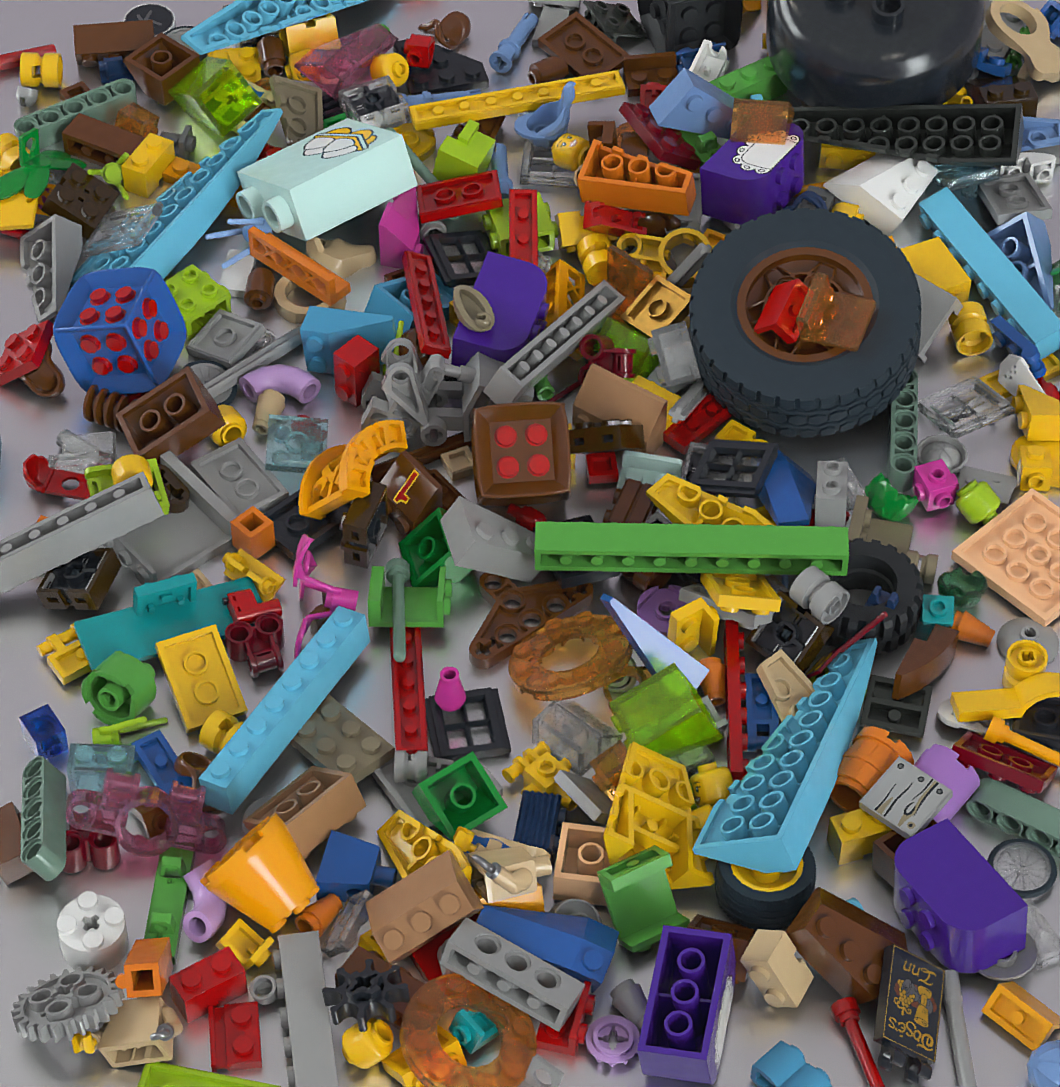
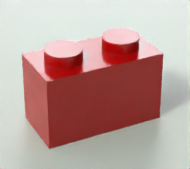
M358 334L333 353L335 392L341 400L348 401L356 408L361 405L362 389L371 372L380 374L379 348Z
M229 946L168 977L171 998L187 1023L208 1014V1006L213 1005V1008H219L223 1004H227L248 993L245 969Z

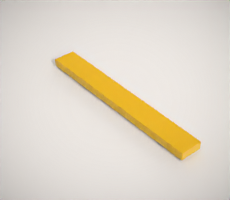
M619 70L413 105L409 106V115L415 131L464 123L468 122L469 119L476 121L537 110L543 104L560 100L562 89L569 81L576 83L574 86L575 98L572 104L625 95V85Z

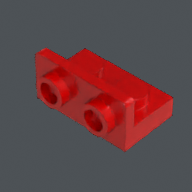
M584 981L585 987L577 1006L559 1032L540 1021L535 1038V1048L570 1056L576 1055L578 1044H585L586 1032L588 1031V1024L584 1023L586 1015L592 1016L595 1008L596 995L591 994V982Z

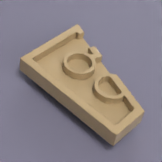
M782 649L762 662L756 669L781 722L787 715H793L794 717L798 711L796 704L802 697H809L815 691L812 686L813 683Z

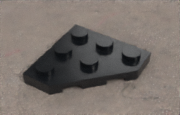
M405 40L394 41V53L401 54L406 59L407 55L404 54ZM435 44L434 56L430 67L409 66V76L405 85L409 95L422 94L423 91L439 94L489 88V79L482 62Z

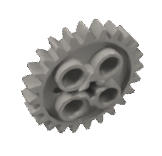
M91 966L86 971H82L81 967H78L71 973L65 969L60 976L50 974V980L48 981L38 980L39 986L27 987L28 994L18 995L19 1001L13 1003L14 1010L11 1011L17 1033L20 1032L22 1038L29 1036L31 1042L40 1038L41 1043H45L50 1038H53L54 1042L58 1043L62 1037L67 1036L68 1040H72L76 1033L85 1036L86 1029H99V1022H109V1015L118 1014L117 1007L123 1006L122 999L125 996L123 990L115 984L117 976H114L113 971L106 973L105 968L95 971L94 966Z

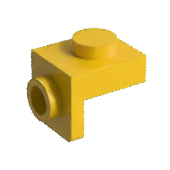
M1019 445L1018 459H1021L1020 490L1029 491L1033 488L1036 491H1049L1053 470L1049 446Z
M239 918L215 946L220 950L229 946L246 972L253 965L259 968L269 958L272 952L268 948L275 940L271 936L264 940Z

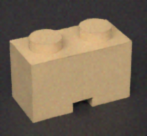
M757 929L740 959L741 963L769 1006L797 1008L814 978L812 972L803 958L796 959L794 953L797 949L785 931Z

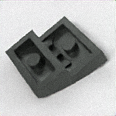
M871 674L860 726H875L889 732L923 738L933 686L927 685L911 695L896 700L892 698L895 679Z

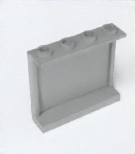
M170 450L160 455V462L168 467L188 488L190 492L188 508L182 513L169 512L168 515L158 517L151 523L144 524L122 537H117L103 544L105 548H113L122 566L125 568L129 567L135 573L141 585L148 582L153 583L165 580L175 575L188 574L233 546L230 521L238 517V515Z

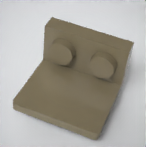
M857 495L848 530L849 542H853L855 538H863V541L871 542L874 539L881 541V544L884 546L890 544L896 547L899 554L903 552L907 555L913 526L872 518L873 510L867 509L869 497Z

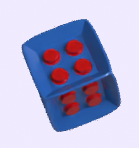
M128 267L98 270L81 276L72 286L55 318L53 334L66 365L76 382L85 392L88 391L90 386L98 385L99 392L102 388H107L109 395L115 391L119 395L149 392L167 380L184 347L186 325L180 309L161 275L156 270L150 268Z

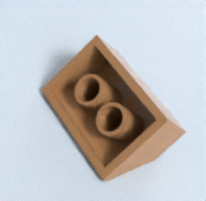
M593 363L573 403L572 425L575 426V423L583 422L599 423L603 420L632 419V425H643L645 449L629 451L653 455L664 443L663 432L666 430L668 401Z
M311 766L244 819L243 823L250 831L267 816L270 818L276 812L285 822L303 858L306 859L315 847L329 839L331 830L336 831L342 825L354 820L357 813L367 805L352 773Z
M447 850L365 902L372 934L389 963L403 960L462 923L466 917L470 918L484 909L451 850Z

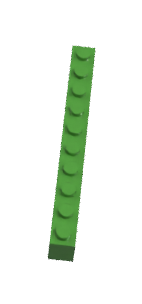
M536 522L535 570L799 575L806 568L816 566L826 575L847 576L849 562L848 527Z

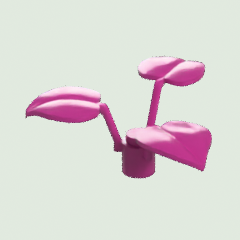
M306 534L302 535L296 551L293 567V587H297L299 578L300 601H303L305 587L326 593L324 607L330 608V611L306 615L305 619L303 618L295 642L294 660L301 653L302 641L311 622L316 619L330 617L338 606L355 611L359 593L356 590L333 587L309 577L318 565L311 551L307 550L314 539Z

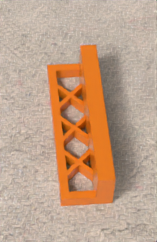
M255 226L248 230L251 256L324 303L333 306L351 292L349 282L270 232L266 234Z

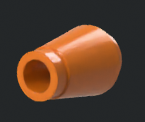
M957 610L954 615L953 626L949 627L960 631L958 640L980 646L983 645L987 648L995 634V630L990 629L989 626L966 610L964 613Z
M718 657L704 658L699 662L710 671L700 683L704 696L708 695L713 706H720L726 702V666Z
M330 893L305 907L298 913V917L295 919V926L299 933L318 930L319 937H321L339 911L342 910V901L338 896Z

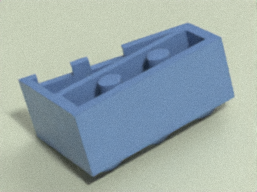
M686 68L680 71L649 106L658 126L698 134L712 131L717 137L730 139L750 119L741 101Z

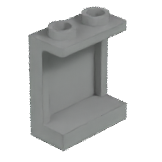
M915 274L920 290L922 309L921 337L917 359L925 363L928 359L925 356V352L951 313L958 315L963 305L957 297Z

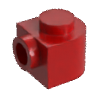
M411 34L410 38H406L404 43V54L407 55L408 65L421 68L430 67L435 50L434 37Z

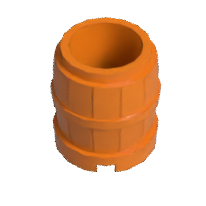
M875 726L862 728L854 737L852 746L843 755L837 772L838 777L830 798L845 812L861 809L859 808V801L899 756L914 765L912 753L900 739L895 743L887 738L890 732Z

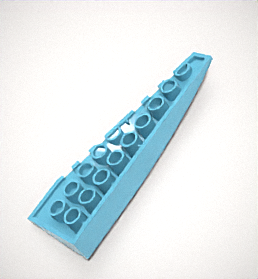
M236 0L181 36V40L200 55L369 0Z
M263 109L237 130L239 136L225 140L218 146L221 150L218 154L211 158L206 156L199 162L201 168L194 174L188 171L156 198L157 205L144 208L137 214L139 220L129 227L124 225L116 233L119 237L111 244L109 241H105L74 273L70 287L72 288L75 282L87 273L116 268H150L156 270L164 279L203 236L241 185L237 171L256 162L283 114L282 109Z
M876 638L858 640L845 652L839 653L827 666L829 673L818 677L812 686L815 691L809 697H802L796 704L798 711L795 713V716L787 715L761 747L763 754L754 760L752 759L745 767L747 774L741 781L735 780L728 788L730 795L727 799H719L713 806L692 848L694 854L763 873H786L797 870L834 788L843 755L849 748L878 643Z

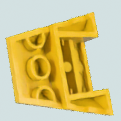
M636 742L629 744L603 835L610 866L656 845L670 853L673 866L665 869L671 890L713 885L715 883L713 873L707 871L705 864L708 857L696 855L692 850L698 838L697 831L701 830L699 818L691 814V806L695 804L686 766Z

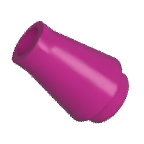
M445 667L441 670L434 696L435 702L439 707L448 712L460 709L466 700V693L459 677V671L454 667Z

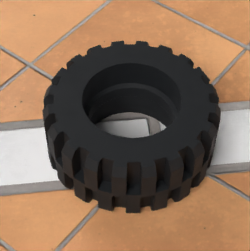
M855 538L853 542H849L847 576L828 575L830 581L837 582L845 590L865 589L873 591L878 585L881 586V590L888 593L896 592L899 602L894 610L885 606L887 601L875 606H860L848 602L839 617L829 623L835 630L824 645L827 647L832 645L835 648L842 646L883 611H886L888 616L859 640L876 638L878 643L875 656H879L881 651L889 653L897 649L898 644L901 646L910 639V635L915 632L918 626L924 585L923 579L920 577V571L914 563L910 564L911 559L903 552L899 554L896 547L890 544L884 546L881 544V541L874 539L871 542L863 541V538Z

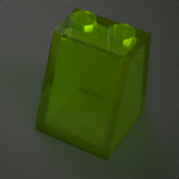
M214 57L204 58L168 91L185 113L221 137L226 136L262 103L261 99L231 60Z
M675 662L609 703L615 714L610 717L618 732L620 734L624 732L627 737L623 741L627 750L629 744L636 742L669 758L717 742L723 738L698 691Z

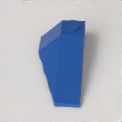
M483 905L484 909L480 911L476 923L580 982H591V993H594L602 984L615 953L619 931L589 917Z

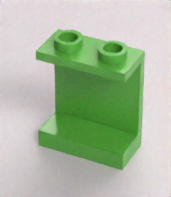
M372 566L368 594L369 627H393L392 587H385L384 566ZM440 567L438 587H404L405 627H444L445 615L451 614L452 579H446V567Z
M656 845L597 872L614 929L619 931L618 942L633 953L646 951L652 947L653 943L660 941L663 925L687 928L690 923V919L677 911L665 869L673 866L670 853Z

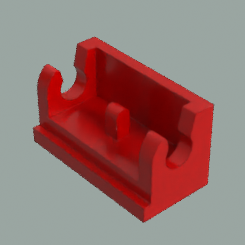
M585 201L583 229L618 238L626 233L647 235V228L638 226L639 219L645 218L646 213L640 211L632 213V211L605 205L604 202Z

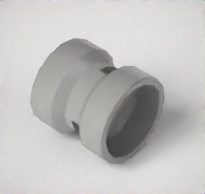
M395 750V783H405L408 779L421 783L428 778V751H417L415 754L408 755L405 750Z

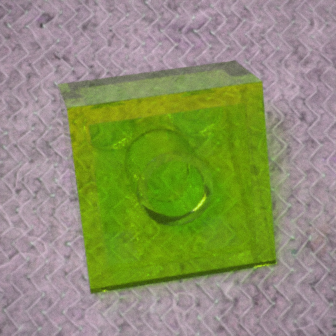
M610 317L607 318L599 335L611 338L615 348L637 349V354L633 355V373L636 374V377L640 375L648 378L661 362L657 344L629 325ZM597 341L594 345V349L599 352L600 344Z

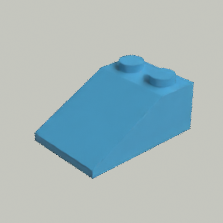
M435 274L446 322L449 320V302L453 300L454 288L444 286L441 278ZM406 277L374 285L364 311L365 313L393 316L396 332L398 322L402 320L404 322L403 333L415 328Z
M309 306L300 328L307 371L334 374L333 353L357 334L379 348L380 365L384 364L381 362L382 352L388 343L396 338L393 316Z

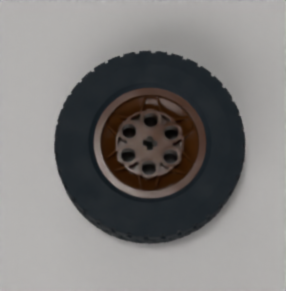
M795 208V211H790V209L776 211V214L773 215L768 213L759 216L755 221L752 219L740 225V229L737 230L735 228L725 236L724 241L720 240L715 245L711 253L703 261L694 280L689 304L690 331L694 361L700 377L711 395H714L715 400L723 408L728 407L730 414L739 420L744 419V423L754 428L761 427L762 431L772 434L778 432L781 433V436L789 437L801 435V438L815 437L818 434L822 437L833 435L835 431H840L841 433L853 429L856 424L860 426L871 420L872 415L876 417L887 408V403L890 405L899 396L900 391L904 389L915 367L920 347L922 310L920 290L915 273L909 261L907 262L904 253L899 247L896 248V244L886 234L883 236L882 231L870 224L868 226L866 221L854 216L850 218L846 213L838 211L832 213L829 212V209L815 208V210ZM798 278L818 296L796 342L787 344L773 330L760 334L753 330L776 285ZM820 333H825V334H827V335L821 336V335H818V334H820Z

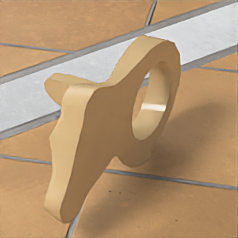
M993 0L985 12V22L989 31L998 40L1023 56L1024 64L1017 77L1025 80L1030 75L1036 81L1046 80L1051 83L1060 81V48L1050 41L1049 24L1038 8L1033 9L1020 0ZM1000 13H1010L1017 16L1027 25L1030 34H1020L1012 30L1002 20Z
M316 236L306 242V256L342 279H346L362 268L374 265L378 257L372 245H353L339 238L324 240ZM283 276L275 285L274 306L278 314L288 322L294 324L303 323L309 307L294 305L287 299L288 294L299 286ZM346 296L333 306H329L324 302L316 306L344 310L347 302Z

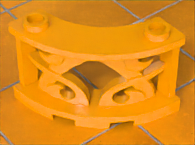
M378 421L355 434L348 444L331 447L317 455L307 467L301 481L298 501L299 514L321 520L326 517V514L357 497L364 498L369 495L370 477L375 461L390 452L401 453L408 449L404 421Z

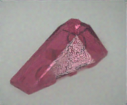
M376 23L311 49L295 63L294 67L336 100L370 68L371 62L375 57L385 54L399 39L381 24Z

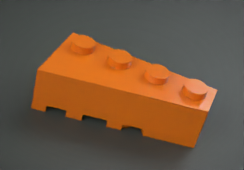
M593 139L577 178L581 202L583 203L585 201L604 202L605 205L689 216L697 196L693 172L664 162L659 164L650 162L648 157L640 154L637 157L626 154L624 149L617 146L612 148L603 146L602 141Z

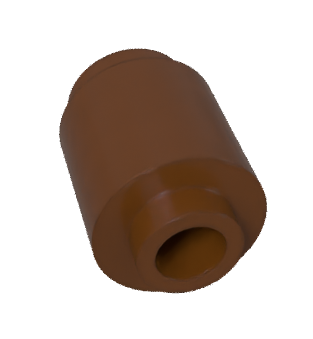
M274 36L262 38L257 43L261 70L268 77H272L273 74L282 75L285 72V65H287L282 40Z
M553 55L531 64L528 71L529 82L531 85L563 80L569 74L567 62L562 56L556 57Z
M256 268L248 275L244 302L253 309L263 310L272 304L275 278L269 269Z

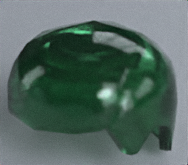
M958 567L951 572L941 574L937 581L939 595L954 596V608L963 610L973 608L981 601L988 588V583L981 572L974 571L972 574L967 575L963 573L962 567Z

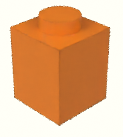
M250 507L230 521L232 544L237 550L241 548L258 559L276 546L274 522L256 507Z

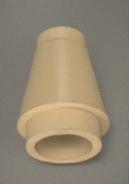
M266 389L258 396L252 429L255 432L263 435L269 433L286 407L284 403L285 397L281 393L272 389Z

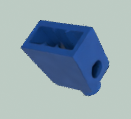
M331 830L315 880L320 888L316 893V899L320 900L332 893L338 896L342 902L365 903L372 899L376 885L391 887L396 883L397 868L381 866V848L378 845Z

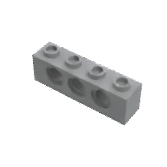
M467 917L447 941L439 963L558 1032L576 1008L585 984Z

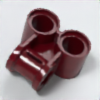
M589 334L582 338L579 344V352L583 358L589 360V364L582 366L578 372V382L580 385H582L593 363L621 378H636V374L633 373V355L637 354V349L615 348L612 339L605 335ZM598 341L600 350L598 354H595L594 345Z
M268 612L260 615L253 627L244 621H235L226 627L225 637L229 658L235 662L247 661L252 678H256L259 673L277 669L280 671L284 669L280 652L285 644L283 619L278 614Z
M97 808L96 812L81 814L69 811V830H66V864L62 871L71 874L78 873L90 861L100 870H109L117 866L121 859L118 836L113 828L104 826L102 808Z

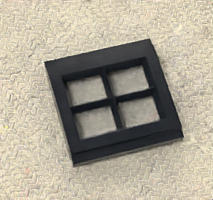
M482 230L429 234L428 237L423 238V243L432 257L434 266L444 286H449V288L459 285L474 286L487 252L497 253L496 250L492 249L487 233L482 232Z
M712 439L709 441L690 483L700 486L701 491L714 496L722 495L724 497L756 499L777 458L779 445L778 443Z
M489 687L465 691L466 700L460 709L453 712L442 710L435 702V695L425 699L426 722L434 757L454 760L456 762L472 751L478 759L502 756L505 753L511 752L498 688L492 689Z

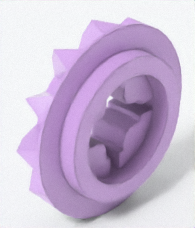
M616 1015L601 1017L595 1020L586 1032L585 1042L588 1054H592L598 1064L605 1062L613 1067L615 1064L623 1062L626 1065L629 1059L637 1056L640 1033L635 1024L624 1017ZM612 1032H615L616 1040L619 1042L614 1050H611L608 1043Z

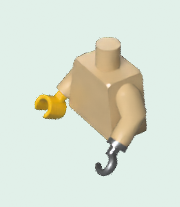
M461 826L457 828L453 836L454 844L459 846L462 851L470 852L468 853V859L472 867L471 885L488 904L537 891L536 877L552 874L551 861L548 855L532 857L520 846L488 850L480 843L472 844L471 842L475 834Z
M138 997L136 999L122 1000L123 1006L117 1007L118 1014L110 1015V1021L105 1022L98 1031L93 1033L86 1031L85 1036L76 1033L71 1040L74 1053L84 1050L85 1053L92 1054L95 1050L99 1049L113 1068L172 1060L173 1038L182 1033L183 1025L175 1010L168 1007L161 997Z

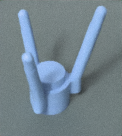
M263 217L228 219L227 222L230 225L246 226L206 234L205 239L243 234L244 239L249 242L248 230L251 227L255 226L266 234L269 232L272 234V229ZM250 247L224 262L221 267L225 269L249 255Z

